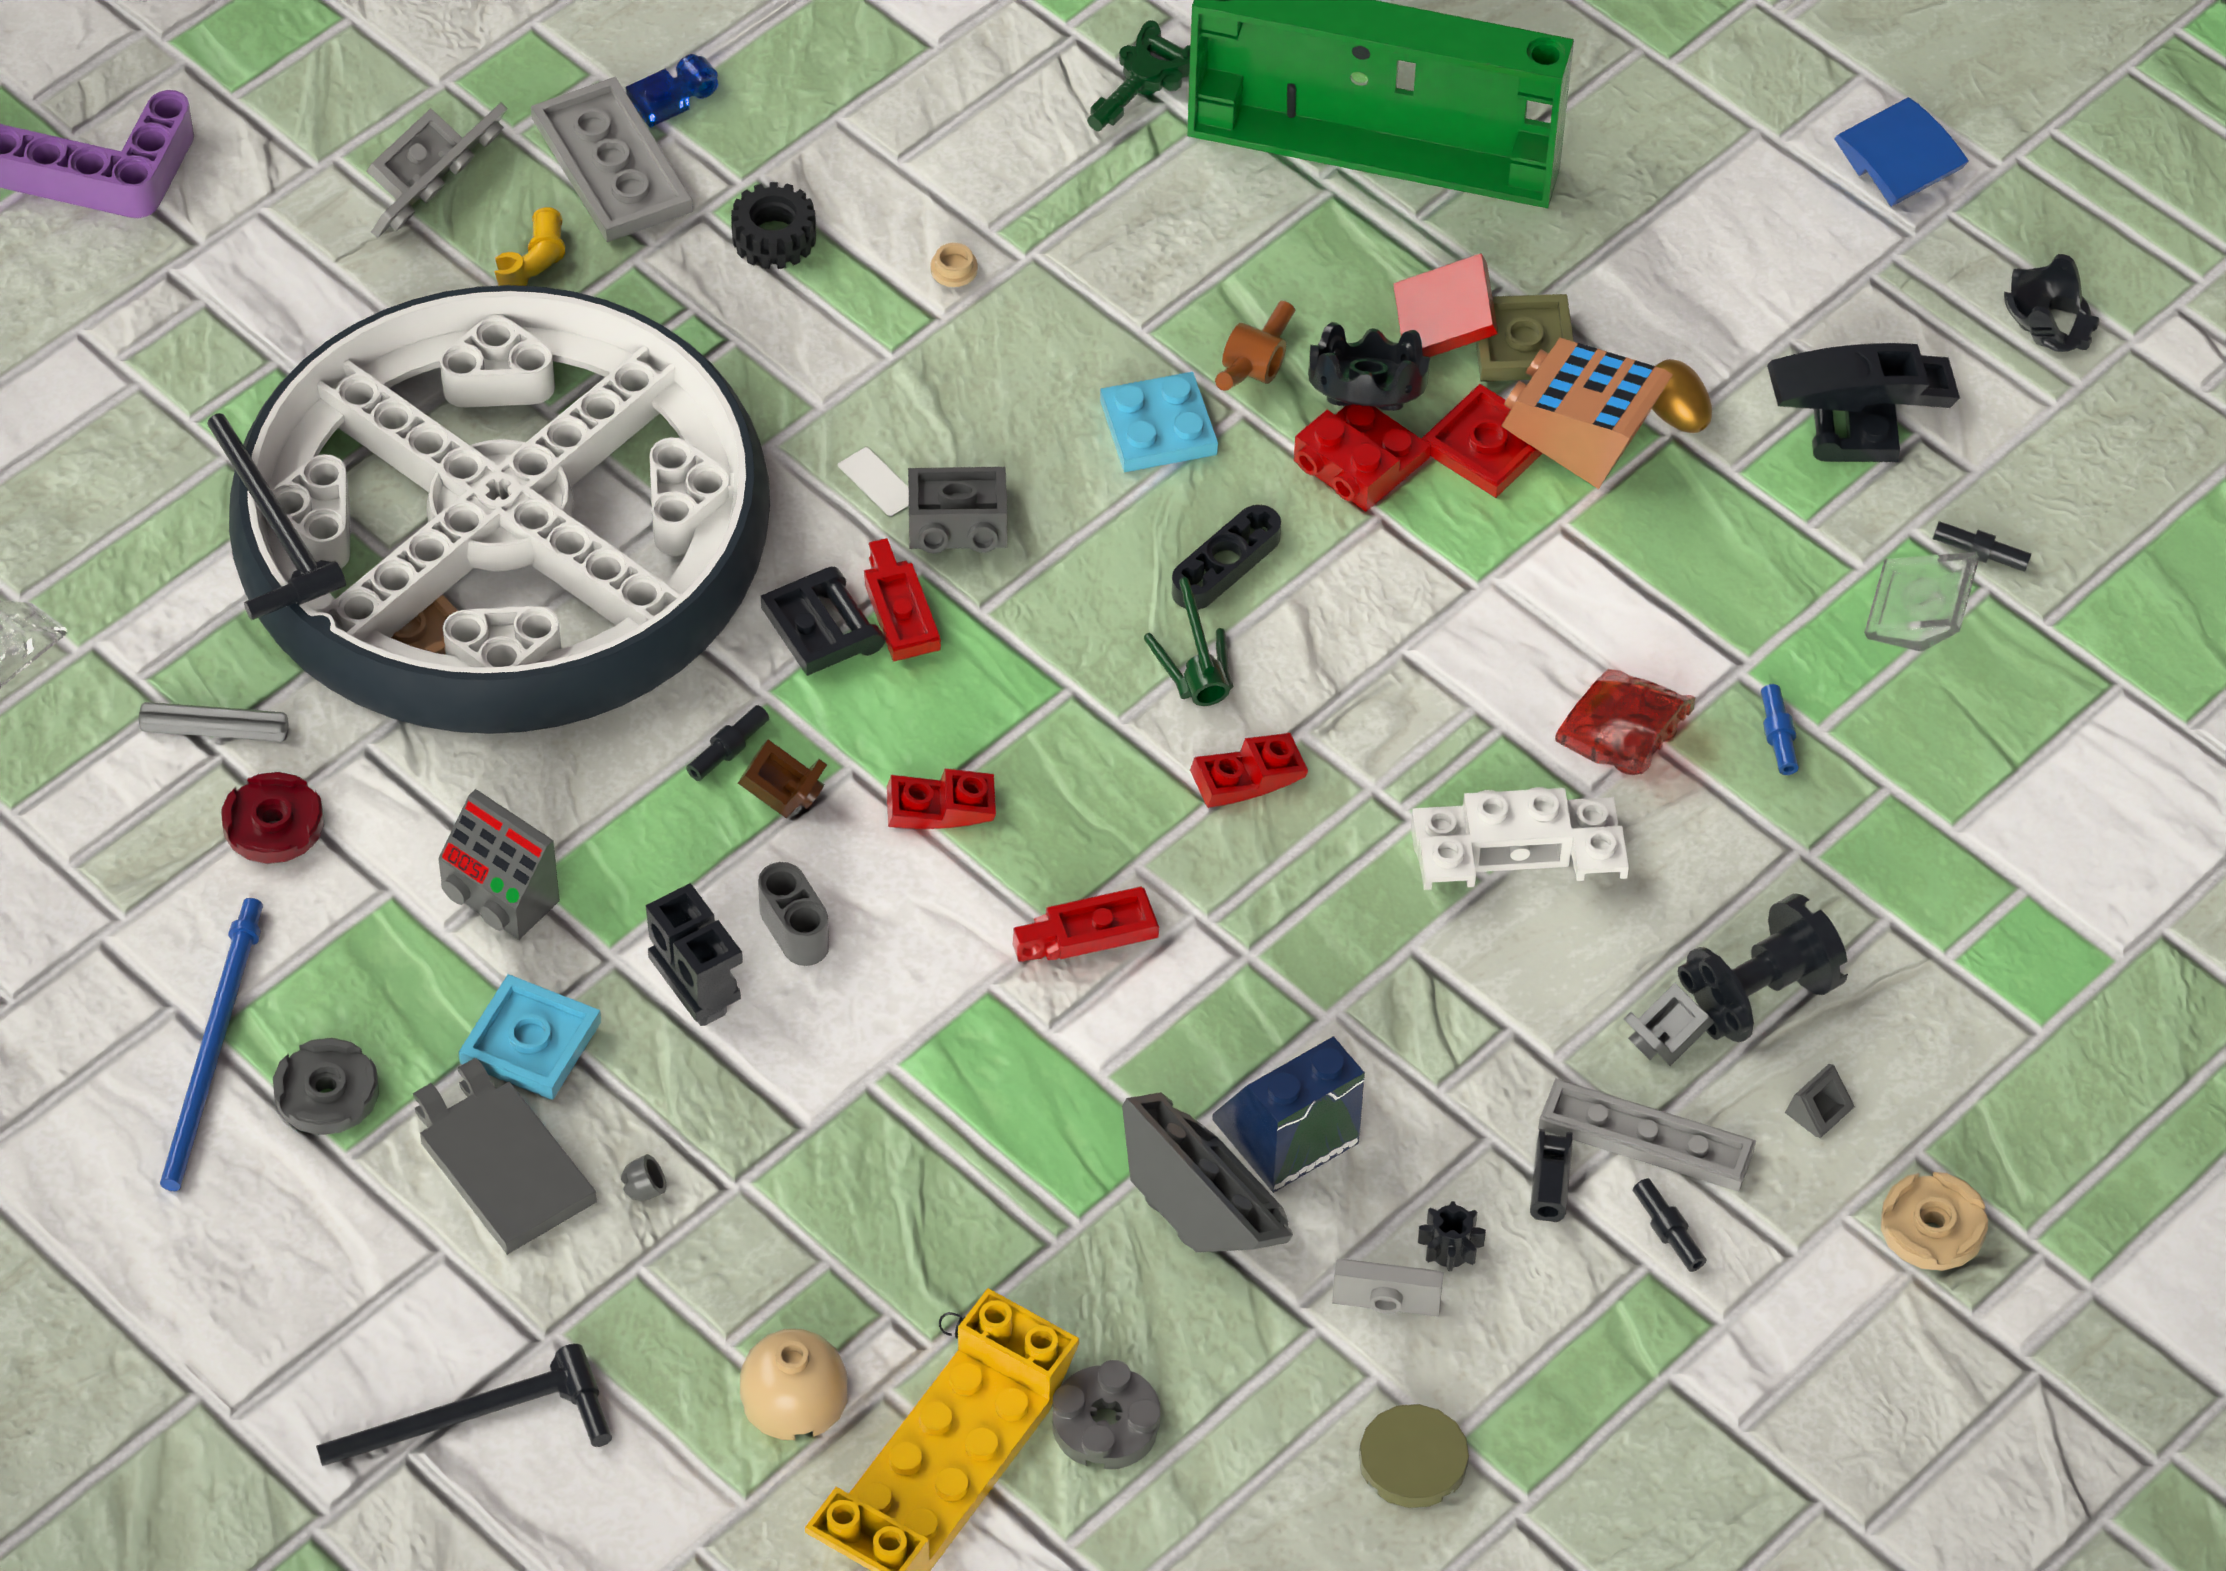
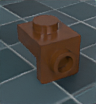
M768 739L760 747L738 781V784L787 818L800 804L808 809L818 797L825 785L818 779L827 764L818 759L810 768H807Z

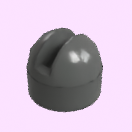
M649 1154L633 1160L625 1166L621 1174V1181L625 1184L623 1190L631 1199L639 1201L650 1200L666 1191V1180L663 1171L655 1158Z

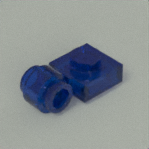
M690 54L682 58L676 66L677 77L675 78L666 69H663L625 87L626 94L649 128L690 110V97L696 96L699 99H703L715 92L718 87V74L705 57Z

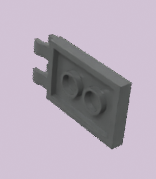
M477 1058L458 1067V1072L464 1078L463 1081L459 1082V1085L467 1098L447 1109L442 1096L431 1083L413 1093V1097L419 1103V1106L415 1107V1112L428 1127L420 1132L421 1144L507 1255L597 1203L595 1189L512 1084L507 1082L496 1089L487 1071Z

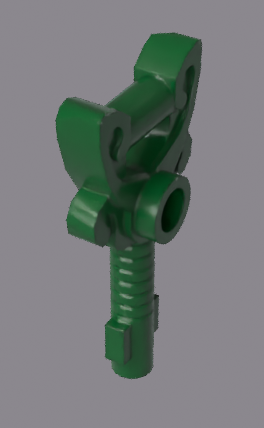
M1146 21L1137 36L1136 46L1127 45L1119 51V63L1123 66V73L1127 79L1107 99L1101 96L1091 106V115L1087 119L1089 126L1095 131H1101L1108 123L1114 126L1124 116V107L1138 93L1150 95L1160 91L1162 87L1168 91H1177L1181 88L1182 78L1188 77L1190 72V45L1183 49L1161 37V30L1156 21ZM1152 52L1165 60L1157 59L1150 53Z

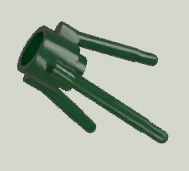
M1183 577L1180 579V586L1198 655L1192 657L1186 663L1187 669L1184 676L1151 633H1146L1144 640L1175 682L1180 698L1187 699L1191 697L1196 705L1210 706L1224 700L1233 688L1228 667L1225 630L1223 628L1216 630V660L1213 655L1209 654L1189 579Z

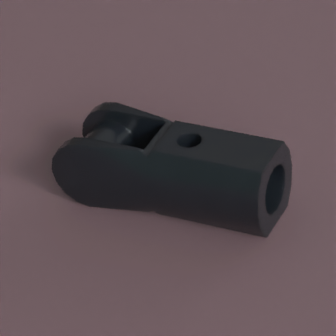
M1539 1129L1530 1202V1213L1535 1220L1559 1222L1566 1215L1573 1132H1566V1137L1546 1135L1545 1129ZM1543 1155L1563 1157V1160L1545 1159Z

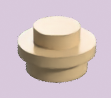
M948 243L941 246L933 256L930 265L933 278L938 283L948 287H960L970 283L976 277L978 271L976 257L967 246L960 243Z

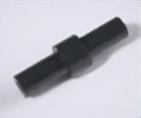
M1941 521L1938 522L1932 538L1933 540L1969 552L1968 557L1984 563H1987V560L1990 559L2024 572L2032 554L1995 541L1996 535L1979 529L1975 534Z
M755 705L733 726L725 725L711 737V745L687 765L686 769L689 775L694 780L701 781L723 760L731 761L745 749V741L769 721V715L766 710L759 705Z
M1649 1178L1639 1181L1632 1191L1652 1218L1650 1226L1662 1243H1669L1689 1272L1700 1269L1707 1259L1688 1234L1687 1229L1689 1225L1677 1207H1669Z

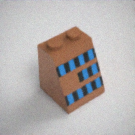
M1559 338L1549 353L1540 349L1526 371V374L1532 377L1529 383L1526 385L1519 380L1509 394L1504 405L1511 410L1501 427L1599 489L1645 421L1673 374L1647 363Z

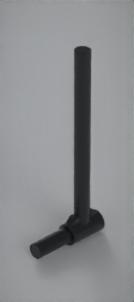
M218 413L210 417L207 422L208 427L297 569L293 572L291 579L288 580L289 584L244 602L249 618L255 620L296 602L298 605H301L345 587L344 574L336 561L320 560L316 562L225 415Z
M574 1343L563 1346L555 1353V1357L550 1364V1372L316 1445V1450L323 1467L556 1392L559 1393L561 1398L577 1405L592 1446L601 1447L608 1444L612 1440V1435L597 1398L600 1392L583 1346Z

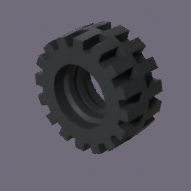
M770 182V187L764 188L761 183L754 186V192H750L748 189L742 192L741 200L736 198L733 210H731L732 240L734 247H737V254L741 258L747 256V263L753 266L757 262H761V268L770 269L771 264H777L778 269L786 268V262L790 261L793 266L800 263V255L807 258L811 253V247H814L816 242V217L812 200L810 198L806 199V193L801 189L794 192L793 185L787 183L783 188L778 187V182ZM771 221L784 222L789 225L778 230H767L759 227V225Z

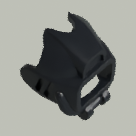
M2058 254L2048 266L2027 270L2020 268L2013 270L2011 293L2004 291V301L2009 313L2019 326L2031 333L2033 341L2037 345L2047 347L2053 351L2068 352L2076 348L2087 350L2092 342V337L2090 336L2097 329L2100 319L2091 315L2090 307L2082 296L2080 275L2075 261L2068 255ZM2057 309L2077 315L2069 335L2059 330L2050 312L2051 310Z

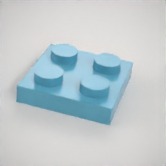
M1193 372L1100 389V402L1124 472L1217 455L1218 441Z
M508 974L459 1050L460 1064L463 1065L477 1058L488 1075L553 1100L601 1024V1012L599 1009Z

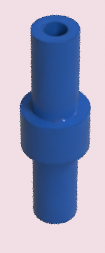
M1769 684L1761 689L1767 717L1763 721L1766 740L1774 748L1779 773L1791 775L1799 769L1793 744L1796 738L1792 716L1786 713L1780 686Z

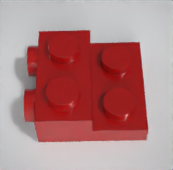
M1352 404L1344 406L1336 414L1327 409L1295 436L1294 462L1305 473L1316 476L1333 488L1342 499L1353 502L1367 512L1430 458L1431 445L1376 407Z

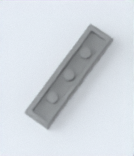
M1555 1078L1547 1098L1538 1129H1545L1546 1132L1566 1137V1132H1573V1140L1738 1192L1741 1189L1756 1145V1140Z

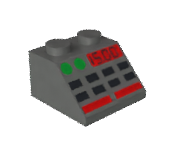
M475 789L469 794L438 858L441 887L453 902L459 905L464 903L481 914L484 921L493 929L498 931L503 929L520 940L560 901L554 840Z

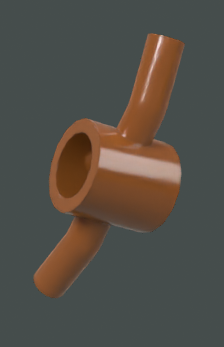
M1280 301L1262 330L1245 323L1236 325L1228 338L1223 353L1222 364L1227 369L1220 372L1215 378L1216 386L1220 390L1227 391L1245 380L1247 376L1265 384H1269L1275 378L1286 352V341L1280 338L1296 311L1292 304Z

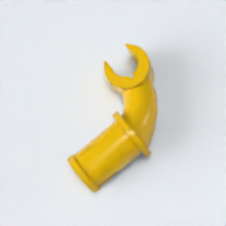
M543 207L534 212L532 216L533 238L528 244V253L521 256L516 252H505L495 257L498 270L494 272L499 286H526L529 278L538 275L564 257L565 244L561 239L563 220L558 210L551 207Z

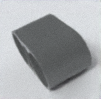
M776 862L768 865L759 874L758 879L759 908L762 920L784 955L791 962L801 966L819 963L826 957L829 951V928L826 908L797 866L788 862Z

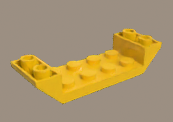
M987 1288L958 1326V1351L852 1490L847 1493L835 1487L805 1526V1533L871 1571H931L1049 1413L1053 1404V1395L1063 1382L1078 1348L1079 1338Z

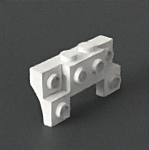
M1535 787L1529 790L1498 792L1484 790L1478 793H1464L1463 806L1412 808L1411 832L1413 846L1419 860L1424 890H1432V882L1466 881L1467 887H1475L1476 872L1569 867L1570 855L1574 864L1576 881H1584L1585 874L1619 872L1620 879L1628 877L1629 864L1623 828L1618 826L1614 797L1567 800L1565 788L1547 789Z

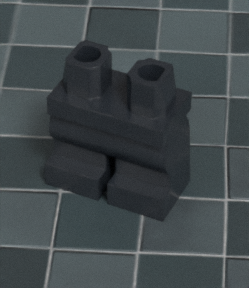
M689 883L645 905L649 938L654 945L648 948V958L693 1019L700 1026H705L725 1016L727 1006L741 999L737 981L730 970L743 963L741 949L720 921H715L714 913L693 885Z

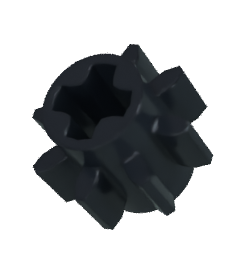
M1451 1201L1450 1205L1444 1206L1438 1211L1430 1207L1427 1214V1225L1419 1226L1418 1243L1428 1245L1426 1261L1428 1263L1435 1261L1439 1265L1447 1267L1448 1271H1452L1454 1267H1458L1465 1262L1471 1265L1475 1264L1476 1248L1484 1247L1486 1233L1485 1229L1476 1227L1478 1212L1476 1210L1468 1211L1456 1205L1455 1201Z

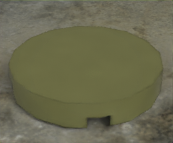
M1413 1404L1395 1406L1375 1417L1365 1428L1359 1448V1460L1362 1476L1367 1484L1369 1480L1370 1484L1378 1490L1377 1495L1392 1504L1407 1508L1431 1507L1442 1502L1444 1496L1450 1494L1453 1490L1455 1492L1462 1485L1468 1467L1469 1453L1467 1439L1456 1421L1438 1409Z

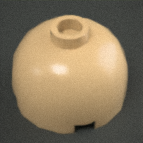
M783 1329L764 1337L750 1349L741 1368L740 1399L744 1405V1412L748 1421L763 1434L781 1440H795L796 1434H806L812 1431L814 1437L827 1431L840 1419L847 1404V1372L837 1349L822 1336L804 1329Z

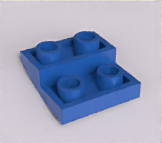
M1909 97L1841 132L1834 138L1858 176L1868 172L1891 207L1963 169L1969 162L1947 131L1923 107Z

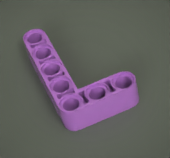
M164 90L154 94L148 100L122 151L0 124V188L130 218L147 217L159 207L193 142L194 132L188 99L183 93L176 90Z

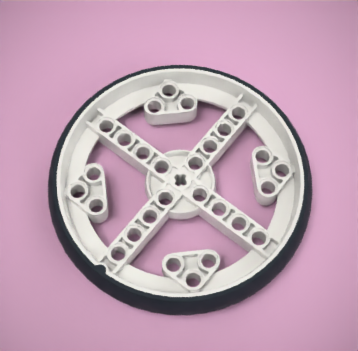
M517 285L472 287L412 299L371 315L327 340L291 371L262 406L243 444L316 562L320 560L336 561L341 569L348 563L350 557V496L346 469L340 458L327 454L319 455L323 446L338 428L429 492L427 499V517L429 522L335 599L328 593L301 605H298L296 602L259 618L260 622L283 651L305 672L328 689L357 705L387 717L427 728L483 734L516 733L547 729L595 717L621 707L652 691L697 658L726 627L746 596L758 570L766 542L770 512L769 476L761 443L751 418L730 384L699 351L663 325L624 306L574 291ZM553 361L584 368L605 376V378L526 443L516 440L497 439L469 445L389 389L410 377L441 367L444 396L454 406L468 408L531 405L542 403L553 395L555 390ZM659 414L664 416L680 437L662 439L656 442L650 451L651 505L655 545L661 552L667 555L678 556L685 554L682 562L667 583H664L571 517L574 503L571 487ZM234 470L229 504V535L233 560L248 600L289 584L288 580L291 579L293 572L297 569L236 470ZM532 565L616 625L590 639L561 648L558 617L552 610L546 607L524 606L465 609L454 612L444 621L443 635L446 655L412 647L391 638L395 632L402 629L474 568L488 571H508Z

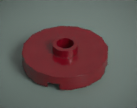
M282 772L262 773L248 778L246 785L238 790L235 787L227 795L221 809L224 837L232 850L247 860L265 864L287 862L305 854L318 841L324 827L322 801L316 790L314 792L313 789L309 788L307 782L299 776Z

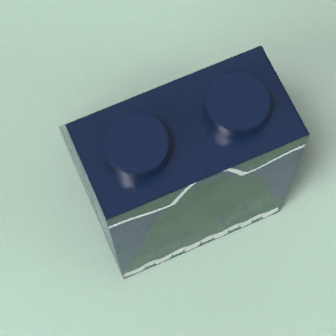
M1333 1036L1245 1086L1213 1113L1212 1120L1274 1193L1359 1144L1365 1072Z

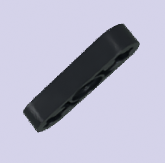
M1266 505L1246 507L1174 569L1171 591L1173 600L1179 606L1186 609L1180 586V579L1186 577L1189 579L1198 610L1209 606L1278 546L1281 535V518L1277 511ZM1252 527L1255 531L1250 535V528ZM1228 550L1235 552L1240 558L1234 563L1224 564L1215 560L1213 556L1219 551ZM1203 579L1202 587L1196 585Z

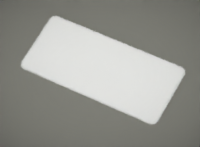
M868 447L859 450L838 463V467L886 515L893 516L909 506L908 486Z

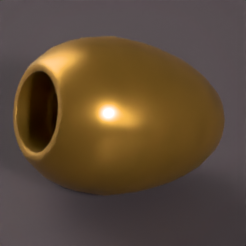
M1667 359L1658 363L1655 367L1665 369L1673 375L1652 410L1663 421L1680 431L1687 433L1701 432L1710 424L1712 418V405L1704 383L1690 366L1679 360Z

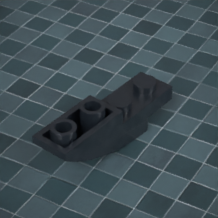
M1870 343L1845 345L1785 356L1771 360L1767 365L1777 405L1780 407L1861 412L1869 402L1951 408L1960 399L1949 357L1921 355L1918 344Z

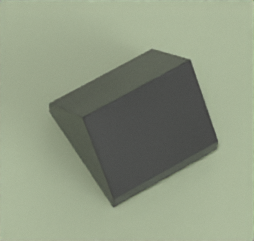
M1828 1064L1794 1095L1785 1114L1815 1137L1821 1138L1855 1106L1835 1066Z

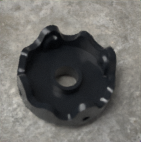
M1331 322L1324 328L1318 345H1310L1309 382L1317 391L1327 396V401L1333 405L1349 406L1354 404L1396 411L1402 409L1403 404L1417 399L1424 393L1428 385L1430 357L1423 356L1422 340L1416 330L1404 332L1399 342L1395 343L1388 340L1378 329L1372 328L1367 330L1363 338L1358 342L1347 343L1344 328L1337 322Z

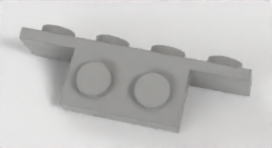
M500 102L463 138L430 108L372 162L366 171L396 199L381 215L371 233L378 238L390 226L395 231H398L415 213V210L411 207L420 198L425 203L429 202L444 186L445 182L441 178L449 170L457 175L475 156L471 150L478 143L487 147L500 134L504 127L499 121L508 108Z

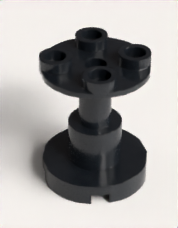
M1791 894L1771 906L1768 916L1770 936L1752 947V959L1731 969L1720 956L1710 949L1697 947L1689 952L1687 962L1678 967V977L1683 987L1694 995L1699 1007L1715 1022L1706 1030L1713 1039L1718 1040L1726 1036L1731 1041L1743 1042L1750 1038L1753 1032L1754 1019L1748 996L1766 986L1775 991H1780L1797 981L1813 994L1825 995L1846 982L1848 974L1840 972V966L1848 962L1843 942L1835 926L1821 909L1812 913L1805 907L1806 902L1810 899L1804 895Z

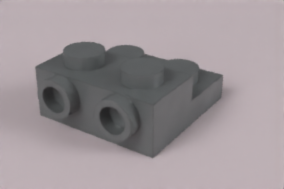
M1005 467L908 468L909 549H922L934 554L953 548H970L979 553H986L995 548H1008Z

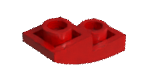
M1291 733L1245 738L1239 752L1194 757L1190 772L1207 808L1245 801L1276 791L1305 778L1308 769Z
M945 768L941 780L891 775L887 784L888 827L941 829L993 821L996 816L994 774Z

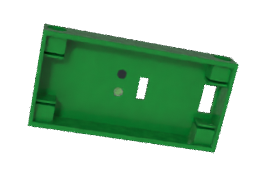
M1194 0L1191 15L1187 136L1548 209L1560 171L1574 39L1378 0ZM1399 60L1416 64L1414 91L1397 88ZM1289 83L1296 86V116L1294 118L1287 116V84ZM1533 101L1552 105L1551 123L1527 119V102Z

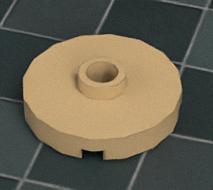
M1933 1172L1932 1176L1921 1177L1917 1173L1906 1176L1891 1187L1883 1202L1881 1231L1888 1247L1903 1261L1921 1269L1944 1271L1963 1266L1978 1254L1986 1239L1988 1219L1984 1211L1985 1204L1981 1195L1966 1181L1948 1173ZM1926 1223H1936L1940 1228L1928 1226Z

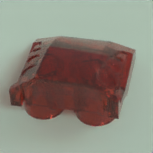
M1608 669L1591 685L1569 712L1556 732L1555 741L1597 764L1614 765L1620 772L1628 775H1642L1651 766L1654 753L1657 750H1661L1663 742L1672 739L1676 735L1678 723L1681 720L1684 721L1686 715L1689 716L1694 710L1696 697L1681 695L1659 684L1630 676L1620 670Z

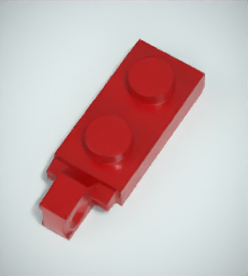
M888 538L869 542V562L872 569L864 570L865 587L882 633L886 638V644L893 662L941 650L940 635L913 564L908 563L907 560L896 562Z
M1141 886L1046 907V914L1034 918V923L1013 928L1012 945L1018 962L1042 959L1045 956L1047 960H1057L1058 958L1061 960L1159 938V925L1145 888Z

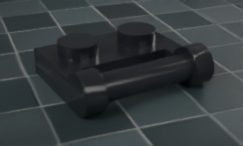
M1869 402L1861 412L1845 411L1847 438H1840L1835 434L1833 410L1814 409L1816 436L1812 440L1813 456L1817 460L1825 462H1898L1900 444L1895 404Z
M831 566L761 595V609L807 676L860 653L867 656L878 652L886 641L880 628L876 624H870L846 589V579L837 567ZM819 596L831 600L851 632L843 635L818 598Z

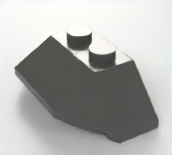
M1161 1092L1126 1098L1122 1105L1130 1181L1145 1196L1148 1205L1158 1211L1178 1232V1237L1185 1245L1192 1248L1195 1252L1254 1250L1290 1241L1293 1233L1288 1227V1219L1284 1208L1216 1135L1191 1115L1173 1108V1101Z

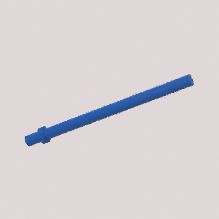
M255 898L243 900L238 920L231 923L228 936L232 941L160 1180L161 1187L169 1191H178L181 1188L252 944L256 945L260 938L261 929L258 923L263 904Z

